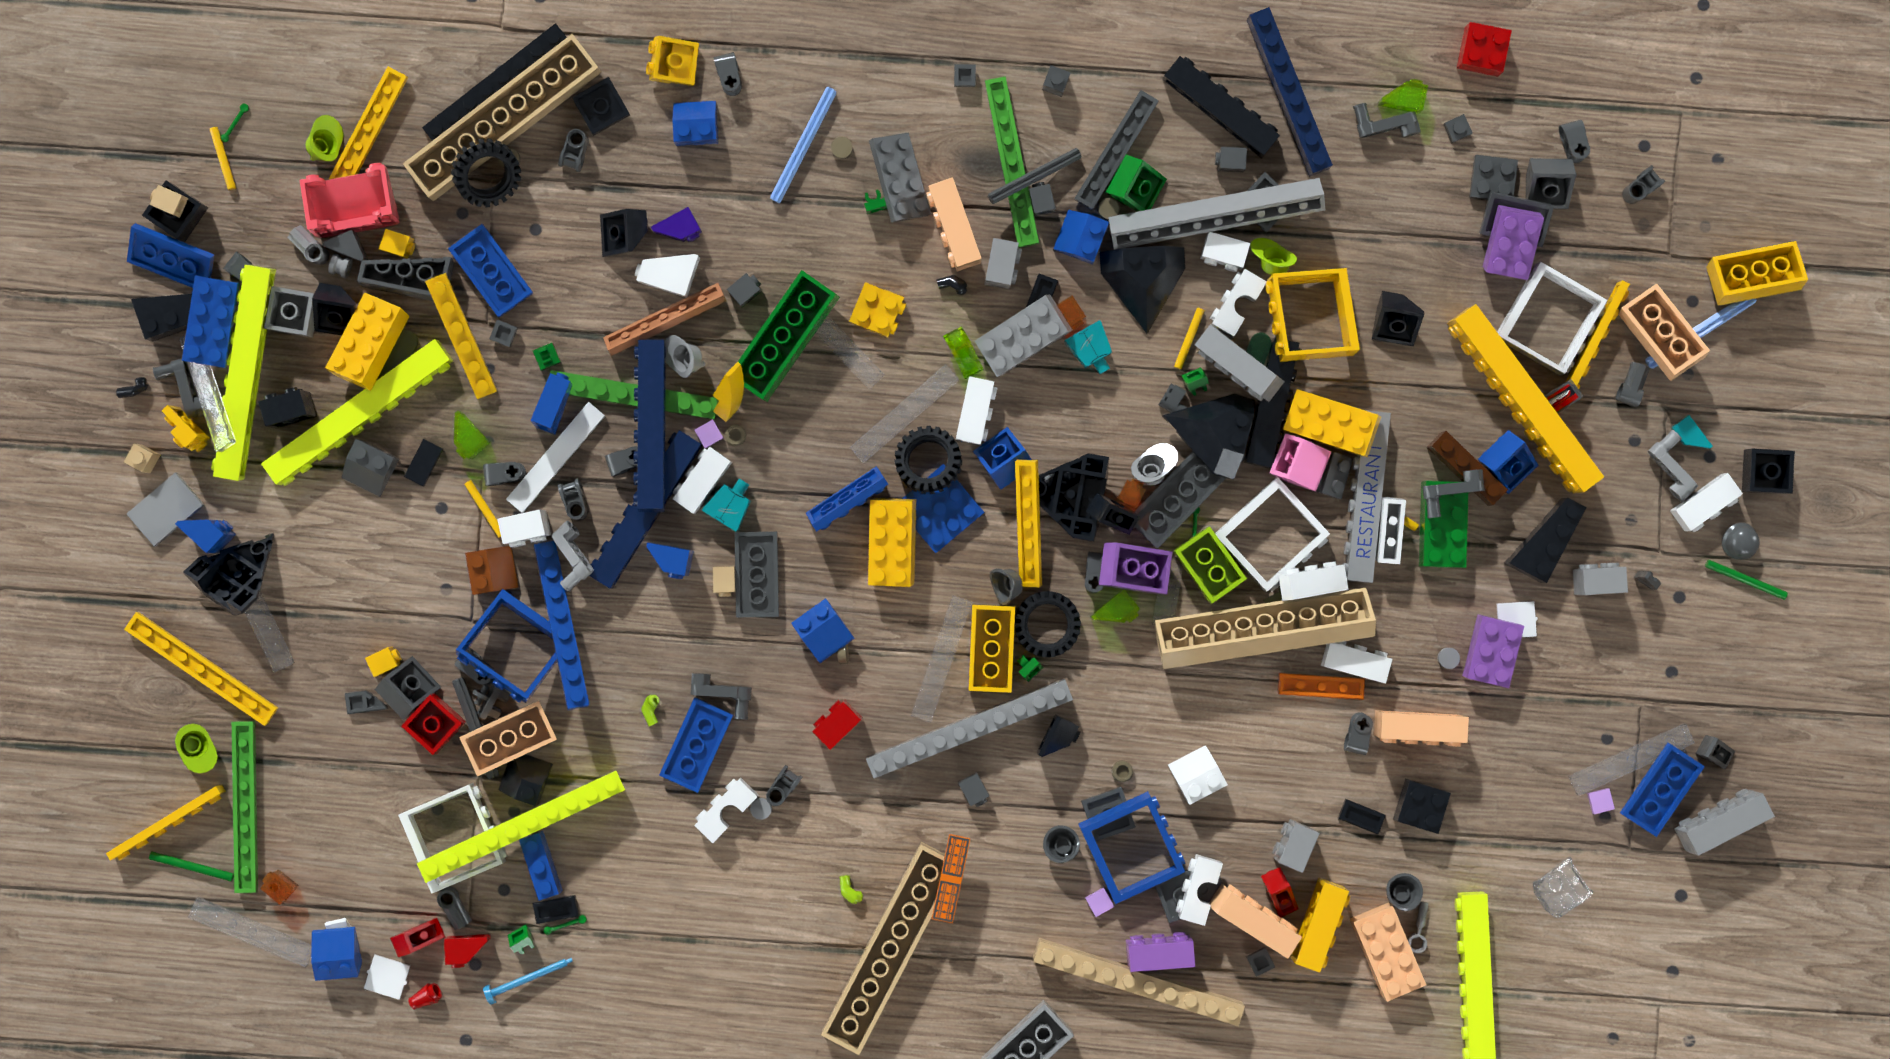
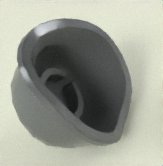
M1736 523L1730 526L1722 538L1724 552L1729 557L1737 560L1752 557L1760 545L1758 534L1752 526L1746 523Z
M998 568L990 572L991 584L1001 605L1008 604L1021 594L1023 587L1022 579L1015 570H1002Z
M1058 825L1052 827L1046 833L1043 840V849L1051 861L1065 863L1077 855L1080 849V840L1073 829Z
M1401 873L1388 881L1386 894L1389 902L1395 908L1401 911H1411L1421 902L1423 888L1421 882L1415 876Z

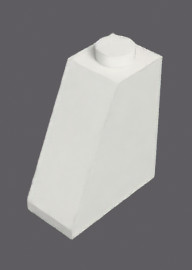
M696 254L645 259L642 261V264L637 265L635 271L636 280L639 283L687 298L700 257Z

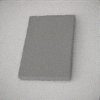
M174 473L131 509L127 515L153 546H157L178 528L175 525L177 521L188 520L204 504L178 473Z

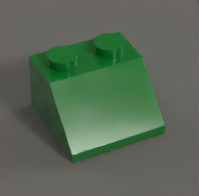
M1125 155L1106 192L1120 203L1137 212L1149 210L1153 207L1167 178L1144 160Z

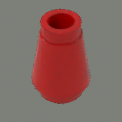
M428 983L408 999L409 1005L415 1010L438 1003L439 999L442 998V992L436 983Z

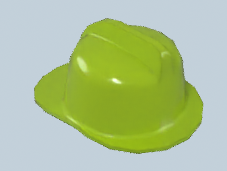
M322 115L315 120L305 143L306 150L311 156V161L331 162L337 158L344 134L342 126L334 117Z
M1256 238L1250 243L1252 252L1261 259L1263 271L1270 275L1273 273H1287L1289 267L1297 262V257L1273 240Z
M188 724L179 729L176 734L175 744L184 765L192 772L200 774L213 769L217 763L218 755L206 729L198 724Z

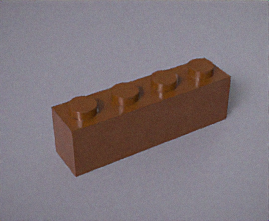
M1447 431L1441 432L1427 446L1462 482H1464L1463 471L1482 469L1485 491L1474 493L1487 506H1493L1508 491Z

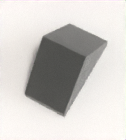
M353 230L324 241L322 245L361 262L368 260L358 234Z
M1705 735L1695 754L1722 769H1726L1735 751L1718 738Z

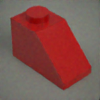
M1280 867L1270 870L1261 876L1266 891L1280 918L1299 909L1291 886Z
M434 918L399 933L390 939L399 958L445 938L438 918Z
M491 934L447 936L444 939L445 965H451L452 968L465 967L464 964L471 961L491 939Z

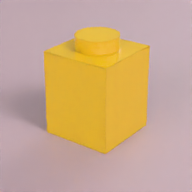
M385 229L379 249L383 252L408 259L409 255H412L414 252L415 243H413L414 239L410 236Z
M392 646L366 657L365 660L373 677H379L400 666L402 658L399 651Z

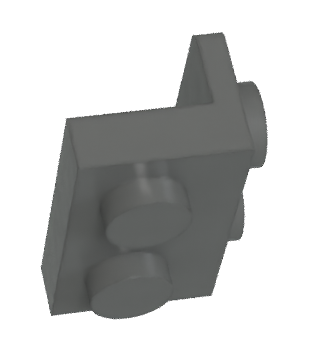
M1332 452L1316 492L1336 499H1342L1353 458Z

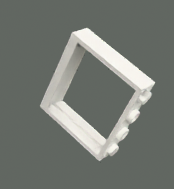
M1539 262L1534 266L1529 279L1523 285L1497 333L1509 347L1554 373L1563 375L1566 372L1569 373L1575 364L1573 362L1576 354L1579 355L1584 349L1585 343L1583 342L1586 336H1590L1595 330L1596 325L1594 323L1597 317L1601 318L1606 308L1604 305L1607 300L1546 264ZM1542 276L1593 304L1559 365L1508 336Z
M1278 477L1271 481L1215 533L1230 555L1264 592L1269 590L1273 592L1280 586L1278 575L1286 574L1287 569L1296 568L1295 566L1300 561L1306 562L1313 555L1311 551L1315 547L1320 549L1328 542L1326 537L1330 535ZM1279 489L1317 530L1319 535L1266 582L1226 536Z
M474 783L398 815L418 862L430 857V854L413 816L417 813L468 792L484 831L495 827L490 824L488 819L490 818L489 810L486 806L482 805L480 800L482 798L481 791L478 786H474ZM502 847L493 852L496 858L442 882L439 877L427 882L431 894L506 862L505 857H507L505 848Z

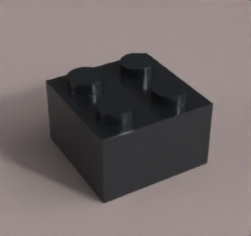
M165 180L162 187L188 198L180 218L150 204L142 216L177 240L185 243L209 207L173 183Z
M297 387L284 390L285 394L277 395L276 393L266 395L264 400L258 401L266 427L277 429L317 417L311 393L303 391V389H297Z
M1745 449L1743 456L1742 492L1793 494L1795 451Z
M1405 778L1393 819L1400 823L1439 834L1451 793Z

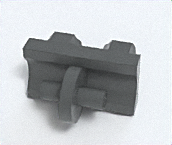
M484 684L481 691L474 689L473 694L477 696L474 704L480 706L477 711L479 717L484 720L486 718L498 720L502 710L494 706L496 699L506 703L511 693L505 688L500 690L493 684L491 688Z

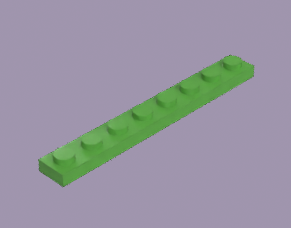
M1006 76L985 80V86L1006 185L1025 175ZM1026 187L1008 197L1016 240L1019 243L1018 248L1039 244L1029 190Z
M550 370L551 374L556 375L558 372L569 377L568 380L572 383L569 395L638 407V401H634V388H638L636 384ZM666 390V412L715 420L716 414L713 410L718 404L716 398Z
M255 721L231 722L234 893L258 892Z

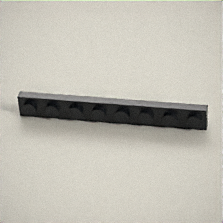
M555 23L422 127L423 130L433 141L567 37Z

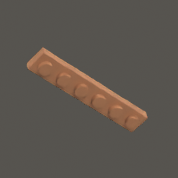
M716 283L603 337L610 355L613 356L638 344V340H646L726 301V298L719 283Z

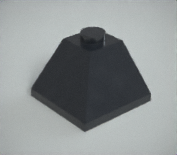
M622 209L600 215L602 257L628 253L634 250L648 232L646 210Z
M319 283L312 298L314 331L343 335L356 310V303L341 286Z
M1382 291L1377 305L1372 339L1414 347L1424 317V311L1403 294Z
M1055 714L1037 750V754L1043 757L1070 746L1071 742L1076 743L1081 733L1078 730L1079 725Z
M527 754L508 762L498 790L518 801L536 806L541 800L553 764Z

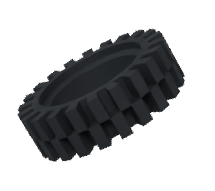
M488 138L487 142H484L483 139H478L477 145L473 141L470 142L471 148L469 149L464 146L462 148L464 153L462 155L457 153L456 158L458 161L453 160L452 165L454 169H451L453 183L461 196L472 205L475 203L477 207H481L484 204L486 208L490 207L491 202L494 206L499 205V199L503 203L506 202L505 196L507 194L512 197L514 194L512 188L517 190L519 185L516 181H521V176L519 175L521 168L508 146L502 145L498 140L494 143L492 139ZM483 157L498 158L503 161L505 168L501 181L489 189H477L468 182L469 169L477 160Z
M921 426L917 427L918 430L915 432L912 429L909 431L910 435L902 437V443L899 442L897 445L898 450H895L896 459L894 461L896 470L908 488L911 487L915 492L920 491L921 494H926V492L935 494V491L938 490L942 492L944 487L947 486L949 488L952 486L951 482H955L957 474L961 472L962 455L959 446L952 435L950 436L946 430L941 431L939 427L933 429L931 426H926V429H923ZM926 442H934L941 445L948 454V462L944 471L932 478L919 477L909 467V458L912 451L918 445Z
M1043 591L1029 596L1021 603L1016 612L1014 628L1019 642L1026 650L1036 656L1047 658L1062 655L1072 648L1080 634L1081 621L1079 612L1070 599L1060 593ZM1044 604L1059 607L1067 619V630L1064 636L1053 644L1037 642L1032 638L1028 630L1029 615L1035 608Z

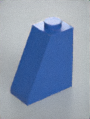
M558 372L556 375L550 373L530 420L536 428L556 435L572 388V383L568 380V376Z

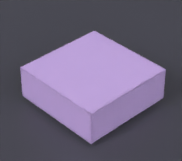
M714 420L695 429L705 449L724 439Z
M1609 788L1587 793L1592 814L1615 809Z
M1104 887L1085 897L1095 917L1114 907Z

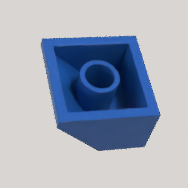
M716 101L673 103V140L676 146L719 144Z
M1068 210L1053 250L1093 265L1109 222L1090 214Z
M1008 427L973 451L1000 490L1016 480V460H1032Z
M1509 430L1499 437L1478 458V461L1508 489L1507 494L1514 490L1539 466L1527 444Z
M183 520L175 523L206 553H220L219 550H222L236 535L232 531L233 527L225 520Z
M647 542V549L663 572L669 573L668 577L683 579V576H689L693 550Z
M826 598L791 623L819 663L855 639Z
M355 927L312 930L311 963L315 981L359 976L362 958Z

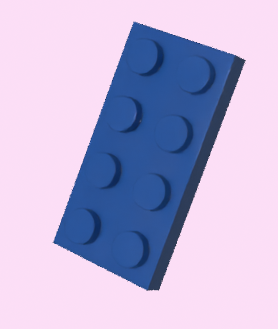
M135 223L131 226L127 262L192 288L195 276L211 278L215 254Z
M484 224L479 225L448 248L497 317H502L533 294L531 288Z
M195 276L182 361L227 368L240 283Z
M876 466L807 511L806 515L816 532L820 529L824 530L836 518L846 516L853 507L863 505L871 495L881 493L888 483Z
M694 697L659 776L698 793L733 718V714Z
M1667 743L1620 811V814L1657 837L1705 766L1672 744Z

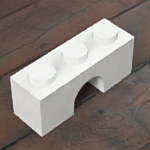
M1246 269L1242 273H1236L1232 280L1233 288L1231 291L1226 290L1220 300L1224 303L1220 309L1216 308L1210 317L1212 320L1211 325L1230 338L1235 336L1245 319L1235 311V301L1238 298H1247L1252 302L1256 301L1266 284L1265 280Z
M742 778L738 781L733 779L725 787L728 791L723 796L718 794L711 801L713 807L708 812L704 809L695 818L698 822L694 826L712 843L729 827L722 818L723 808L727 805H734L744 812L759 796Z
M1198 854L1195 855V859L1191 858L1188 871H1191L1189 879H1185L1182 891L1185 892L1183 900L1179 899L1176 908L1180 919L1205 926L1211 905L1209 902L1198 898L1197 890L1205 882L1218 883L1223 865L1221 861Z

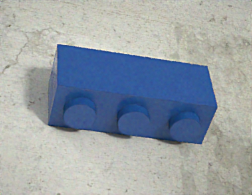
M542 830L519 839L538 901L560 894L563 890L544 831Z

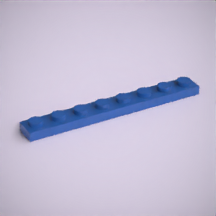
M549 541L534 544L567 710L588 707L589 700L566 590L560 584L563 580L556 543Z

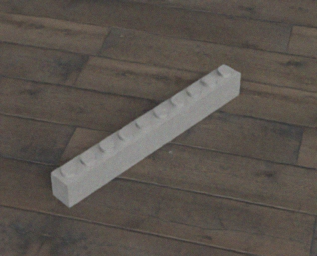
M1320 178L1117 215L1108 217L1115 250L1325 211V197Z
M1062 679L867 756L866 761L873 778H877L1072 701L1073 698L1066 680Z

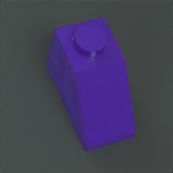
M689 207L651 226L654 233L682 242L686 240L692 242L699 238V234L702 232Z

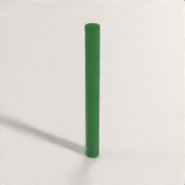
M1709 559L1705 564V567L1783 600L1788 595V592Z
M153 851L149 855V860L231 882L234 878V873Z

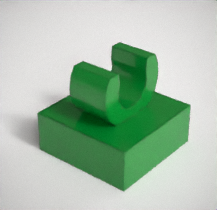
M878 189L876 190L877 197L875 199H870L868 193H865L867 203H864L867 214L887 209L885 198H881V193Z
M553 343L533 350L541 371L561 363Z
M1201 367L1181 375L1184 384L1194 396L1197 395L1195 392L1196 388L1202 387L1204 392L1207 391L1206 384L1209 381Z
M1022 655L1017 660L1023 667L1019 673L1028 682L1044 668L1035 658L1028 661Z
M527 925L508 934L509 945L514 953L518 951L520 954H524V947L527 945L532 949L534 948L531 931Z

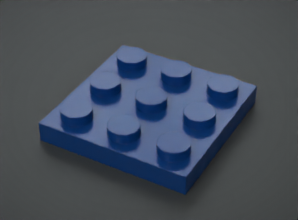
M944 464L941 465L927 478L939 475L946 466ZM958 480L952 481V486L949 488L947 486L944 487L942 492L938 490L935 491V494H930V492L921 494L920 491L915 492L912 490L902 498L916 499V531L935 553L985 513Z

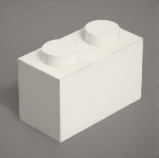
M1208 232L1200 259L1205 260V264L1211 266L1221 264L1225 266L1224 269L1237 272V269L1241 270L1244 267L1250 243Z

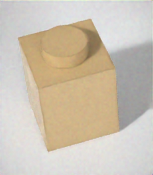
M158 185L157 189H154L151 193L150 205L180 218L188 198Z
M134 443L124 463L143 473H151L160 454L142 444Z
M735 566L713 567V593H719V597L732 596L731 592H736Z

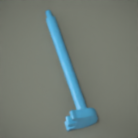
M572 958L560 960L494 989H491L489 984L483 988L486 1000L492 1005L497 1002L494 996L568 966L567 964L573 962Z

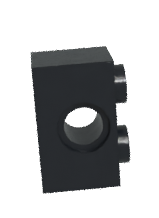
M1096 493L1086 511L1100 523L1130 535L1140 518L1129 507Z

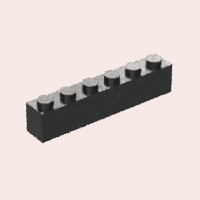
M1179 56L1162 80L1262 159L1280 136L1277 133V128L1270 123L1265 124L1260 120L1261 116L1254 110L1249 111L1246 109L1241 99L1231 97L1223 85L1219 83L1216 85L1210 80L1211 76L1203 70L1200 72L1196 69L1194 62L1189 58Z
M1276 337L1271 341L1266 368L1285 382L1269 402L1264 398L1262 401L1258 400L1244 461L1246 464L1264 468H1272V464L1278 452H1275L1276 446L1281 444L1283 432L1280 431L1281 424L1286 422L1288 411H1285L1286 402L1290 403L1292 390H1289L1291 381H1295L1297 369H1294L1295 361L1280 362L1279 355H1276ZM1287 340L1289 351L1302 350L1299 348V342Z

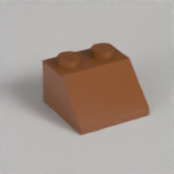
M505 546L465 553L472 595L496 592L502 589L519 588L512 547Z

